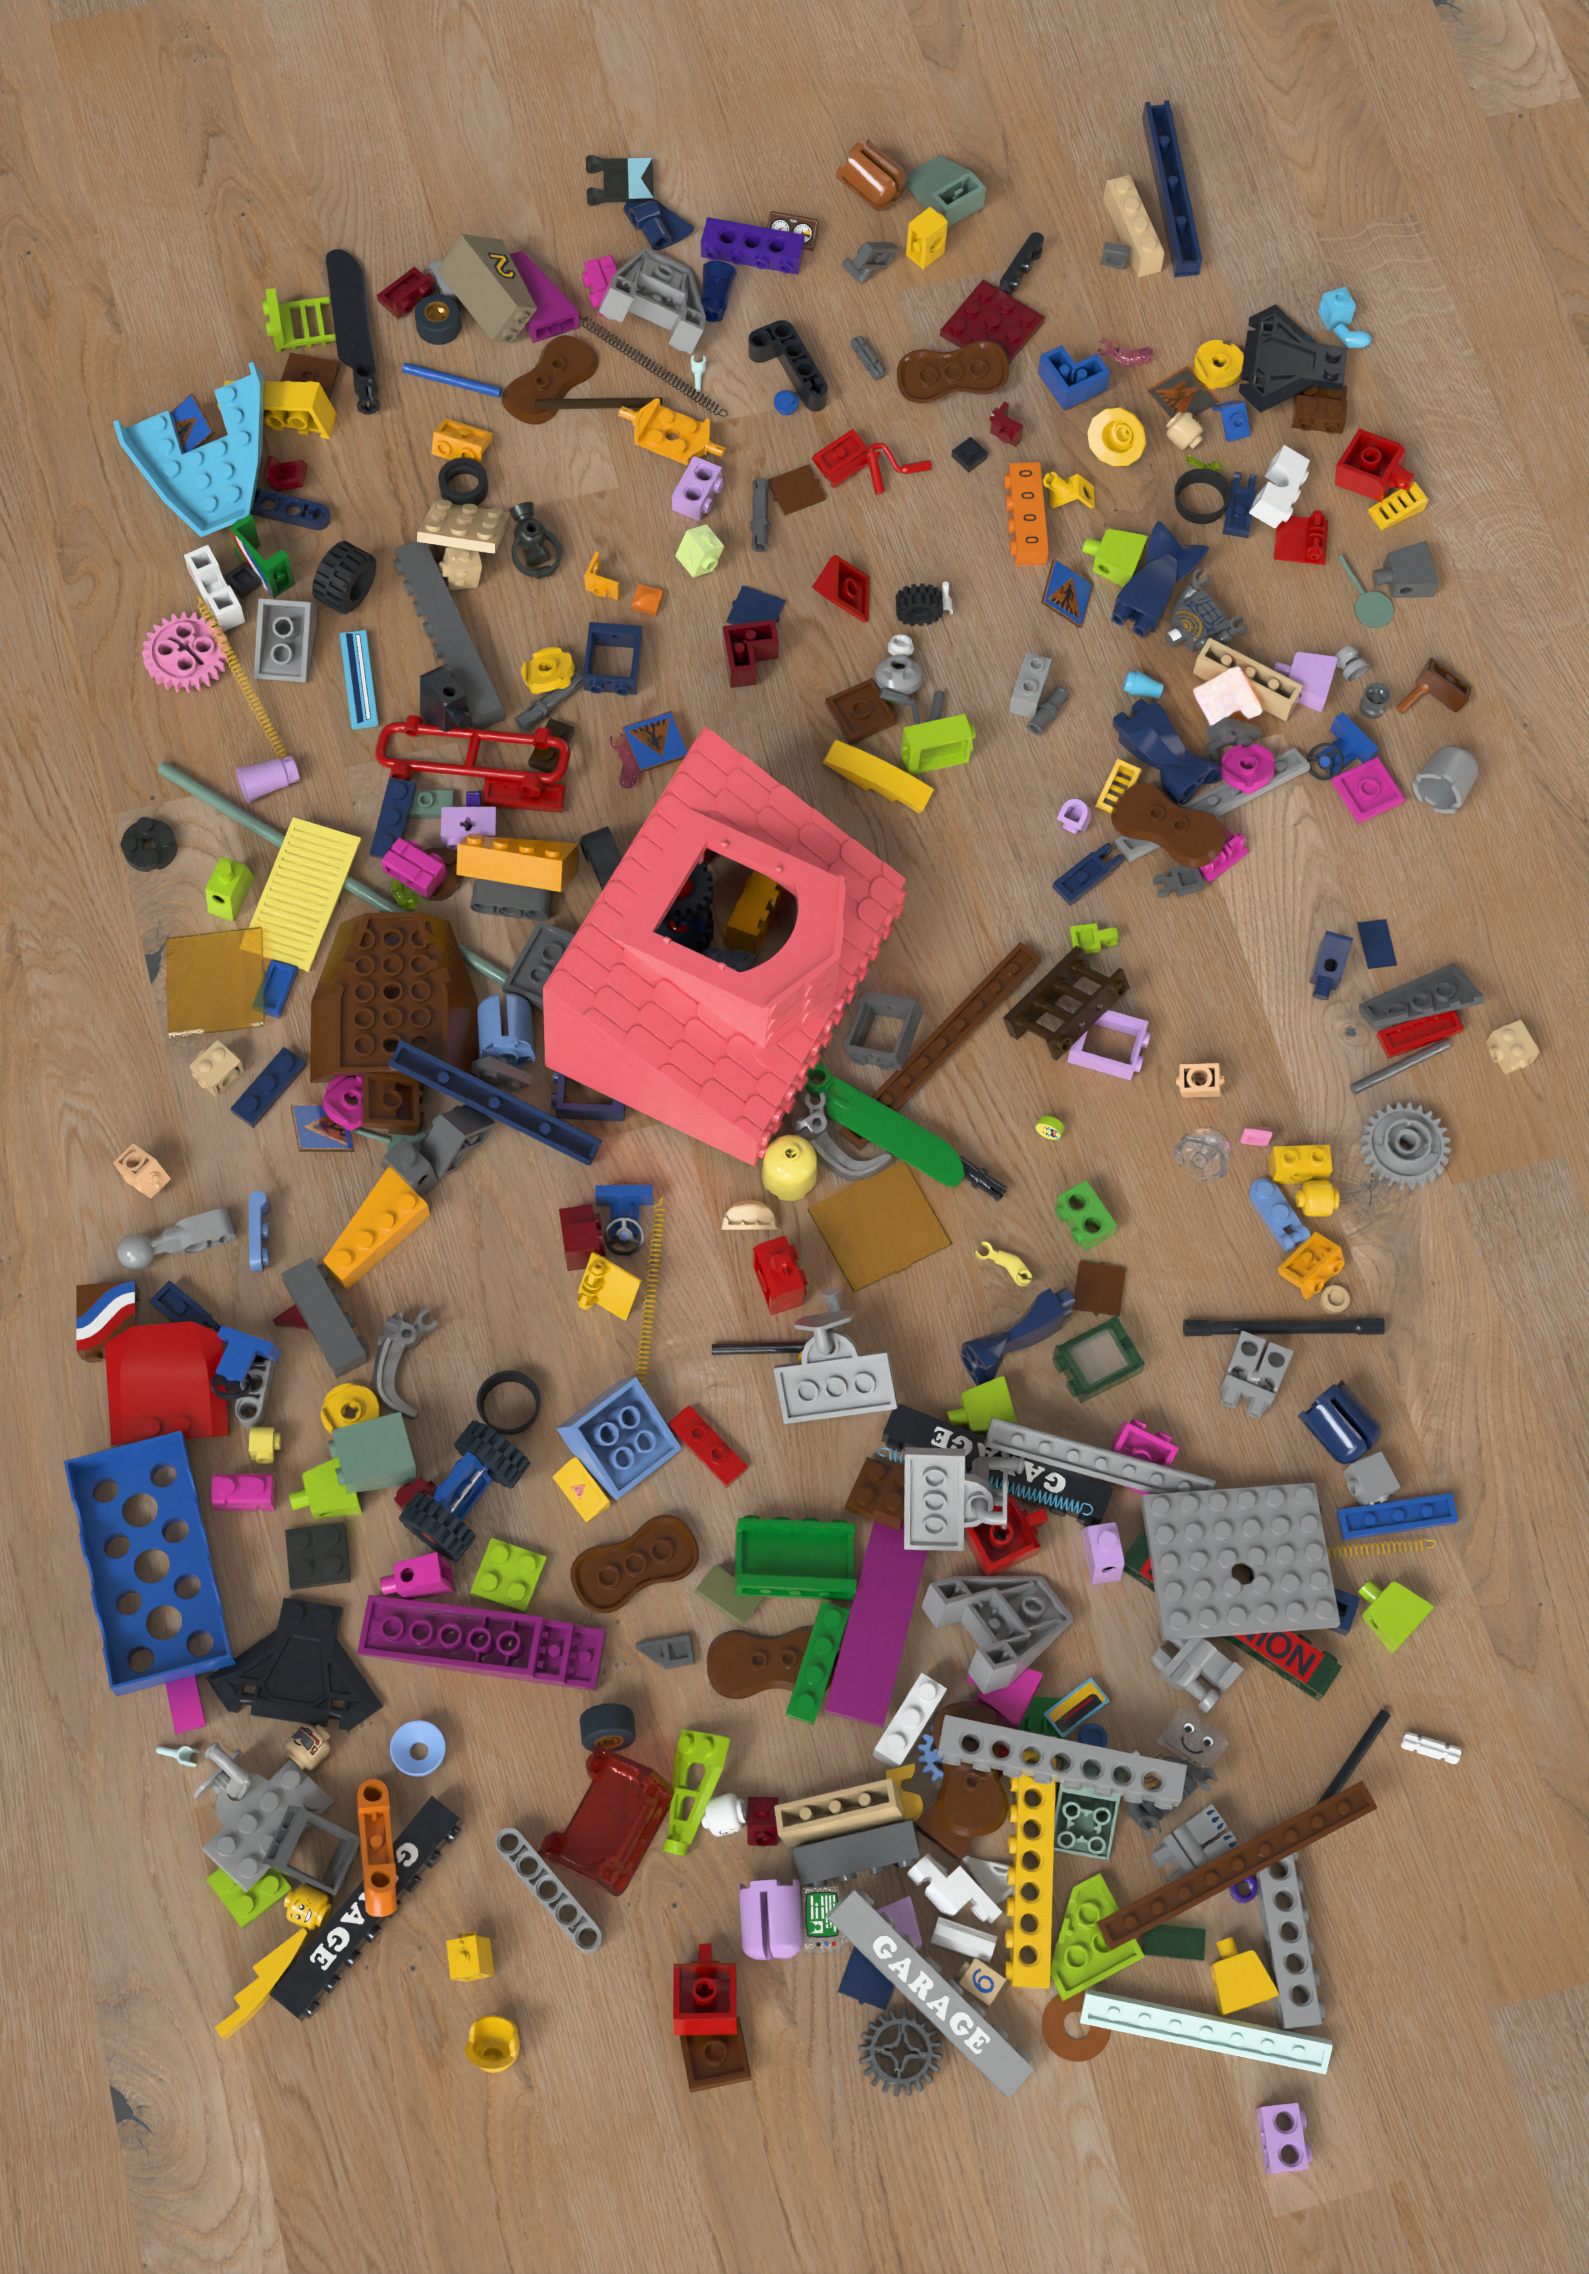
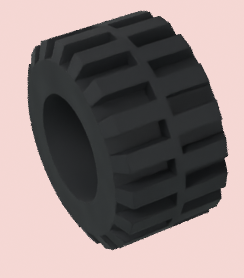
M347 541L338 542L327 552L317 568L312 585L313 597L341 614L346 615L352 612L364 600L372 586L377 566L376 559Z

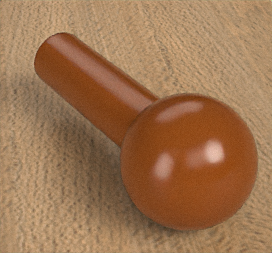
M1416 683V687L1396 706L1397 711L1404 714L1423 694H1429L1427 692L1429 691V686L1424 684L1420 687Z

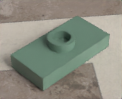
M416 790L409 818H441L442 807H454V791Z

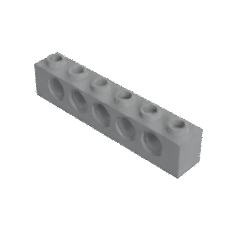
M1297 1852L1276 1862L1284 1869V1876L1282 1878L1275 1877L1270 1871V1866L1254 1874V1879L1258 1886L1257 1897L1271 1980L1279 1993V1996L1274 1998L1279 2028L1286 2031L1317 2027L1322 2024L1321 2019L1325 2018L1322 1999L1318 2000L1316 1987H1319V1974L1317 1968H1312L1310 1955H1314L1313 1941L1311 1936H1307L1305 1924L1309 1922L1306 1905H1301L1300 1893H1303V1882L1301 1875L1296 1874L1294 1862L1298 1861ZM1277 1894H1284L1288 1897L1290 1902L1288 1909H1282L1276 1904L1275 1897ZM1282 1925H1289L1293 1928L1295 1932L1293 1940H1287L1282 1936ZM1288 1956H1294L1299 1960L1300 1970L1298 1972H1293L1287 1967L1286 1959ZM1294 1987L1304 1991L1306 1999L1303 2004L1293 2000L1291 1992Z

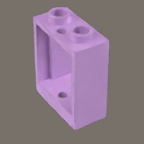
M1107 1010L1094 1023L1095 1025L1136 1036L1129 1064L1082 1051L1088 1030L1071 1046L1067 1062L1131 1081L1133 1072H1140L1144 1057L1139 1056L1141 1047L1147 1048L1151 1033L1147 1032L1146 1028L1149 1021Z

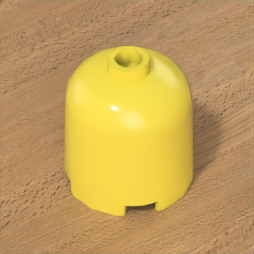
M788 1134L780 1136L770 1143L764 1155L762 1180L767 1190L778 1196L780 1200L795 1201L803 1199L805 1194L816 1185L818 1172L817 1156L813 1146L806 1139L798 1135Z

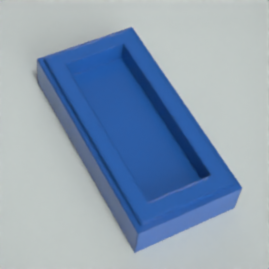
M271 960L254 1002L253 1011L280 1019L297 976L298 968Z

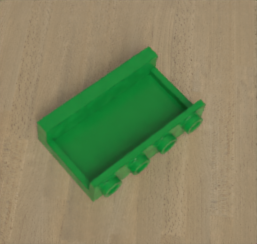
M746 1515L743 1518H738L735 1527L734 1595L852 1601L856 1593L853 1544L854 1532L856 1530L855 1523H848V1521L843 1519L819 1522L816 1518H804L798 1521L790 1520L783 1516L772 1519H760L756 1515Z

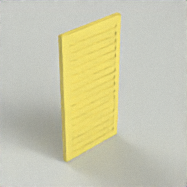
M293 817L240 948L241 951L293 965L306 972H310L361 844V837Z

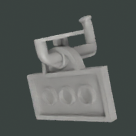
M835 1287L827 1288L822 1293L826 1299L828 1313L805 1316L798 1319L794 1324L795 1329L814 1332V1336L807 1341L803 1349L802 1362L775 1365L773 1368L784 1424L893 1410L899 1406L889 1350L859 1353L856 1343L847 1334L843 1333V1324L850 1322L854 1318V1311H841L838 1299L839 1290Z
M905 1447L904 1549L964 1551V1528L985 1523L1002 1525V1529H1006L1008 1470L1017 1471V1474H1021L1025 1463L1024 1457L982 1456L973 1460L972 1474L965 1473V1449ZM989 1470H1003V1489H992L989 1485ZM994 1503L995 1506H1002V1511H993Z
M214 1742L207 1748L205 1757L211 1758L219 1767L202 1783L193 1797L197 1800L210 1788L217 1794L215 1810L223 1828L202 1850L247 1893L271 1868L262 1862L288 1806L301 1807L320 1817L334 1801L291 1759L268 1781L259 1774L245 1772L235 1762L242 1753L239 1749L229 1756L220 1748L218 1742ZM305 1824L300 1837L309 1829L310 1824Z

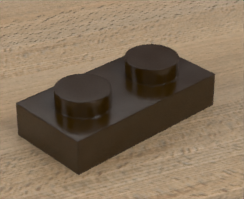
M549 718L545 728L552 732L551 736L562 738L569 745L575 732L573 726ZM535 747L528 761L529 767L545 773L554 772L557 768L560 750L555 747H549L545 750Z

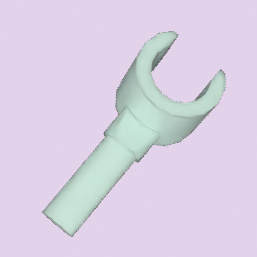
M693 355L691 357V371L695 376L696 392L701 391L702 373L706 371V357L703 355V361L698 363L694 361Z
M158 1746L156 1749L158 1754L177 1758L180 1764L190 1767L197 1766V1764L190 1762L191 1754L194 1752L201 1753L198 1749L183 1746L180 1749Z

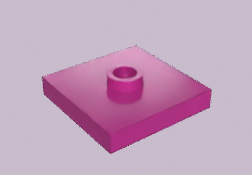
M1379 757L1336 775L1331 780L1332 785L1357 824L1404 804L1405 801L1404 796Z

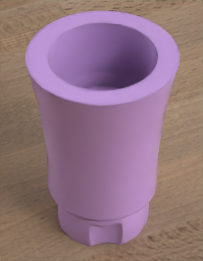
M292 756L235 768L241 791L247 803L300 780L298 769Z

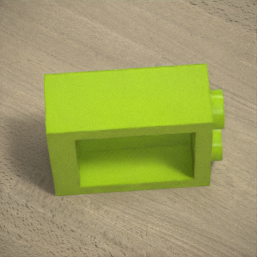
M966 714L903 727L900 754L906 773L915 775L969 762L970 752L974 750L972 739L976 737L974 725L972 722L968 723Z

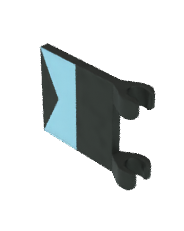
M594 155L586 157L587 173L594 174L603 170L604 191L594 187L587 189V204L589 206H596L604 202L654 201L652 158L603 159Z

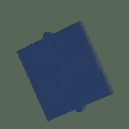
M742 586L737 599L732 601V610L727 618V623L736 625L775 620V623L779 622V615L785 600Z
M854 1946L838 1993L858 2000L860 2005L866 2003L885 2011L894 1985Z

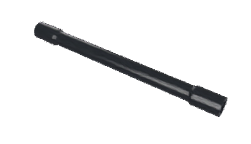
M1384 1318L1222 1321L1184 1319L1183 1335L1184 1337L1240 1335L1242 1330L1252 1335H1384L1385 1322Z

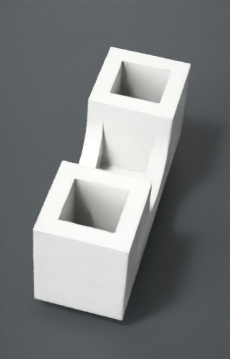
M1283 445L1272 458L1265 477L1274 482L1275 485L1269 481L1256 495L1249 514L1273 528H1276L1281 521L1286 522L1293 512L1291 505L1296 502L1301 493V490L1298 488L1304 483L1309 474L1306 469L1310 460Z
M206 545L185 554L184 558L188 571L206 605L209 604L208 609H212L210 613H214L213 617H216L215 621H218L217 626L220 625L224 632L244 623L245 619L241 605L231 586L226 585L219 564L209 546Z
M921 1673L875 1747L873 1756L893 1769L902 1767L925 1725L930 1721L945 1697L947 1688Z

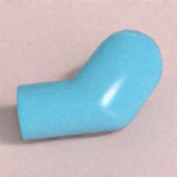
M1340 323L1334 329V333L1348 348H1363L1371 343L1372 338L1368 332L1350 331L1344 323Z

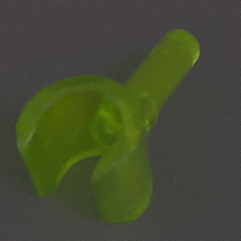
M1191 456L1186 458L1187 462L1197 468L1210 469L1216 472L1221 469L1220 464L1216 461L1206 465Z

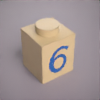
M977 1958L974 1959L972 1964L965 1961L956 1975V1978L960 1980L958 1985L963 1989L964 1993L986 2009H988L1007 1980Z

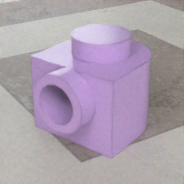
M1071 799L1063 805L1057 820L1064 823L1063 829L1077 834L1078 830L1085 832L1091 821L1092 811L1083 801Z

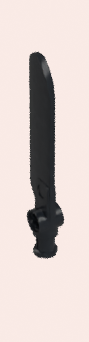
M335 249L327 253L326 266L337 355L339 360L353 371V386L359 398L357 402L358 411L370 415L380 409V402L376 397L378 383L364 275L359 263L349 253L342 249Z

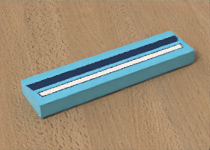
M366 630L340 633L352 730L377 727L379 724Z

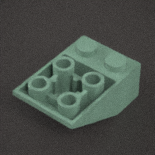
M941 155L907 173L906 187L925 209L931 207L937 213H941L948 221L947 228L984 207L986 187L972 171Z
M1062 1758L1060 1771H1065L1069 1768V1765ZM1088 1763L1083 1765V1771L1087 1776L1096 1777L1099 1775L1098 1768L1094 1764ZM1115 1770L1113 1772L1115 1780L1123 1784L1125 1771ZM1058 1782L1055 1800L1054 1851L1109 1861L1121 1795L1112 1794V1797H1103L1094 1794L1093 1789L1082 1787L1081 1791L1064 1788V1783Z

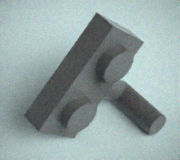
M866 242L859 248L854 262L846 258L842 266L859 283H864L873 269H887L899 248L893 242Z
M1225 716L1206 729L1208 739H1212L1207 744L1210 760L1221 767L1222 759L1219 748L1225 744L1232 746L1242 744V748L1250 746L1254 740L1262 736L1259 726Z
M487 1056L472 1062V1073L479 1075L480 1079L490 1084L495 1082L503 1086V1089L506 1091L518 1092L520 1089L532 1086L533 1075L496 1058Z

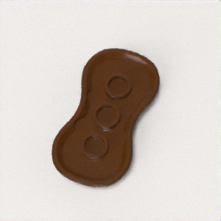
M562 335L554 338L542 350L535 367L530 372L516 378L507 385L502 394L504 408L513 417L527 424L538 425L549 421L556 415L559 409L535 410V399H563L570 389L594 375L599 363L597 354L590 346L575 337Z
M986 340L970 343L961 349L951 352H938L928 349L914 350L903 356L897 367V382L902 395L907 400L920 404L933 402L954 392H969L979 395L991 394L1000 390L1007 383L1009 376V363L1005 351L997 343Z
M1137 783L1128 787L1115 802L1111 813L1112 824L1120 834L1131 839L1153 842L1164 848L1176 862L1186 867L1200 868L1211 863L1222 850L1227 838L1226 826L1215 814L1184 808L1175 803L1161 788L1149 783Z
M672 1515L653 1517L645 1522L630 1538L620 1543L596 1546L583 1551L575 1559L570 1570L572 1586L581 1603L590 1611L602 1614L615 1612L625 1606L635 1594L645 1587L657 1583L675 1582L688 1576L698 1563L699 1549L692 1531L680 1518Z
M813 1626L799 1627L785 1634L770 1637L759 1636L741 1630H731L720 1634L711 1642L708 1649L707 1673L710 1684L718 1694L730 1699L748 1698L768 1689H785L793 1692ZM838 1651L832 1666V1670L825 1691L829 1689L832 1685L834 1673L838 1662Z
M973 1701L956 1702L943 1707L937 1713L932 1726V1735L938 1750L945 1715L1002 1726V1723L995 1710L986 1704ZM967 1738L962 1741V1746L965 1750L974 1752L978 1749V1743L974 1739ZM1001 1745L992 1747L993 1754L996 1757ZM942 1762L943 1781L938 1794L937 1811L943 1825L952 1833L969 1837L984 1836L997 1831L1004 1824L1008 1813V1799L998 1777L997 1769L991 1768L990 1772L973 1769V1764L961 1762L960 1765H950Z

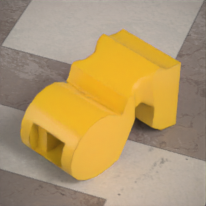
M915 1763L886 1770L884 1774L885 1779L892 1778L901 1792L905 1820L914 1818L915 1823L923 1812L922 1799L918 1794L901 1789L902 1784L911 1782L915 1772Z

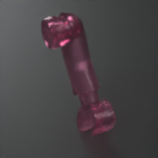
M1106 338L1101 339L1099 343L1105 344L1107 351L1100 348L1097 350L1099 355L1105 356L1109 354L1113 356L1114 360L1128 367L1150 363L1154 356V351L1150 347L1126 351L1120 347L1115 348Z
M620 733L623 740L621 745L615 746L612 736H610V744L615 751L619 752L618 756L623 763L619 783L622 787L628 789L632 788L636 783L639 766L631 750L626 747L627 741L624 735Z

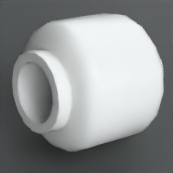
M733 1793L711 1797L701 1819L703 1827L705 1829L709 1828L716 1837L741 1831L744 1823L748 1821L744 1800L742 1798L738 1799Z

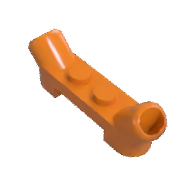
M369 1779L359 1785L355 1792L365 1892V1910L371 1916L383 1917L391 1915L397 1909L396 1867L392 1845L389 1793L387 1786L382 1781Z

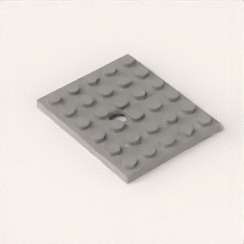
M1315 1483L1142 1495V1511L1163 1641L1338 1628L1340 1619ZM1237 1564L1248 1565L1254 1574L1253 1581L1246 1585L1240 1584L1238 1580L1232 1577V1568Z

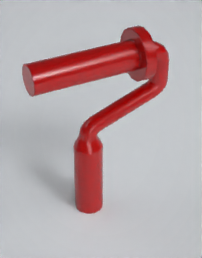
M883 442L871 444L868 448V453L863 455V459L868 460L875 495L884 494L885 490L878 458L881 457V452H874V450L883 449L894 470L898 473L911 474L932 470L930 460L904 464L900 467L888 446Z

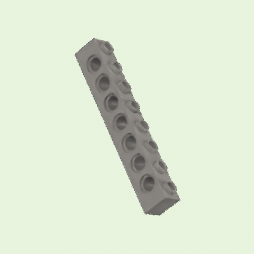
M949 1715L944 1716L936 1756L943 1758L942 1762L950 1765H960L961 1762L973 1764L972 1768L979 1771L990 1772L991 1768L1003 1771V1775L1012 1778H1021L1022 1774L1033 1777L1034 1782L1041 1784H1051V1781L1064 1783L1063 1787L1070 1790L1081 1791L1082 1787L1093 1789L1094 1794L1103 1797H1112V1794L1122 1795L1125 1801L1131 1803H1142V1800L1155 1802V1807L1165 1810H1172L1173 1806L1178 1807L1181 1803L1187 1765ZM967 1738L974 1739L978 1743V1749L974 1752H969L963 1748L962 1741ZM995 1745L1005 1746L1008 1750V1756L1005 1758L996 1757L993 1754L992 1747ZM1026 1751H1033L1037 1754L1039 1761L1033 1765L1028 1764L1024 1761L1022 1754ZM1056 1757L1064 1758L1068 1762L1069 1768L1065 1771L1057 1770L1053 1765V1759ZM1088 1763L1094 1764L1098 1768L1099 1775L1096 1777L1087 1776L1083 1771V1765ZM1115 1770L1125 1771L1128 1774L1129 1782L1124 1784L1117 1782L1113 1772ZM1144 1777H1155L1159 1782V1788L1156 1790L1148 1789L1144 1784Z

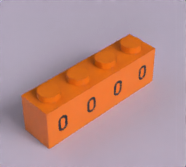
M1040 462L1009 463L1008 473L1003 475L1004 489H1008L1009 493L1005 497V508L1011 514V518L1007 519L1008 533H1012L1013 540L1009 542L1010 556H1014L1015 566L1046 565L1049 549Z

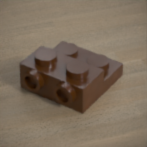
M1343 385L1342 391L1311 387L1295 395L1292 428L1304 431L1314 430L1329 434H1342L1347 414V386Z
M363 1072L361 1076V1126L364 1128L388 1129V1134L416 1136L418 1129L423 1128L424 1112L419 1111V1103L423 1102L424 1088L419 1086L418 1080L408 1075Z
M867 1457L847 1499L845 1510L899 1531L904 1521L905 1465L895 1462L892 1467Z

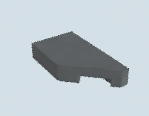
M690 1633L635 1643L636 1650L666 1670L695 1664Z

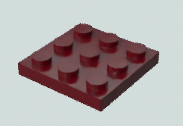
M982 280L940 329V336L959 348L980 340L995 342L1003 348L1010 364L1042 326L1045 316Z

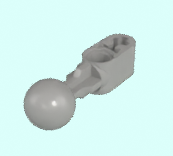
M220 1208L182 1219L176 1223L174 1228L164 1230L162 1235L149 1239L142 1234L127 1235L118 1245L117 1256L124 1267L130 1270H141L152 1262L154 1255L163 1252L174 1254L181 1251L186 1254L197 1253L229 1243L236 1238L228 1210Z

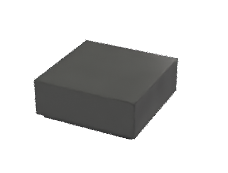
M1105 242L1101 265L1125 270L1130 247Z

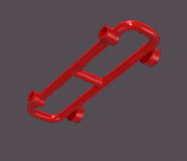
M416 715L407 716L406 722H393L386 725L379 734L375 749V757L378 763L383 767L391 769L389 775L391 778L411 781L413 771L521 781L520 792L530 797L539 796L543 784L560 781L567 772L571 756V749L568 743L562 738L551 736L552 732L544 727L537 728L535 735L471 728L461 730L459 727L443 732L435 725L422 724V718ZM397 732L405 733L410 737H418L421 734L470 739L464 765L389 758L386 756V749L390 736ZM481 740L533 745L542 750L555 747L560 750L557 768L551 773L475 766Z

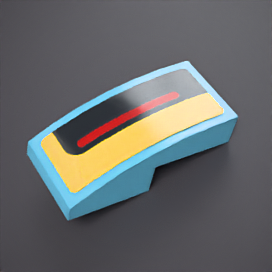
M1089 1678L1046 1711L1044 1715L1060 1736L1064 1738L1107 1705L1110 1700L1094 1680Z

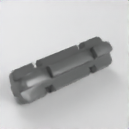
M862 336L853 338L851 340V347L855 353H858L857 356L866 369L870 371L869 373L875 380L883 378L885 368L881 363H878V358L869 345H866L865 339Z

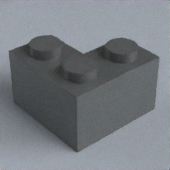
M466 1104L462 1106L457 1105L450 1111L440 1112L434 1118L432 1130L420 1142L421 1149L419 1153L431 1164L437 1176L440 1178L457 1170L468 1150L485 1142L495 1122L486 1114Z

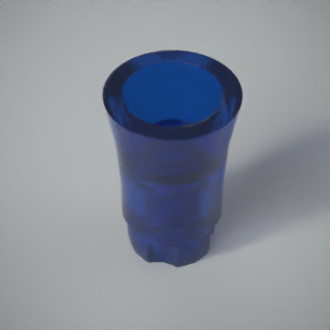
M709 261L702 268L701 303L706 321L716 322L722 321L724 318L737 270L731 264L723 261Z

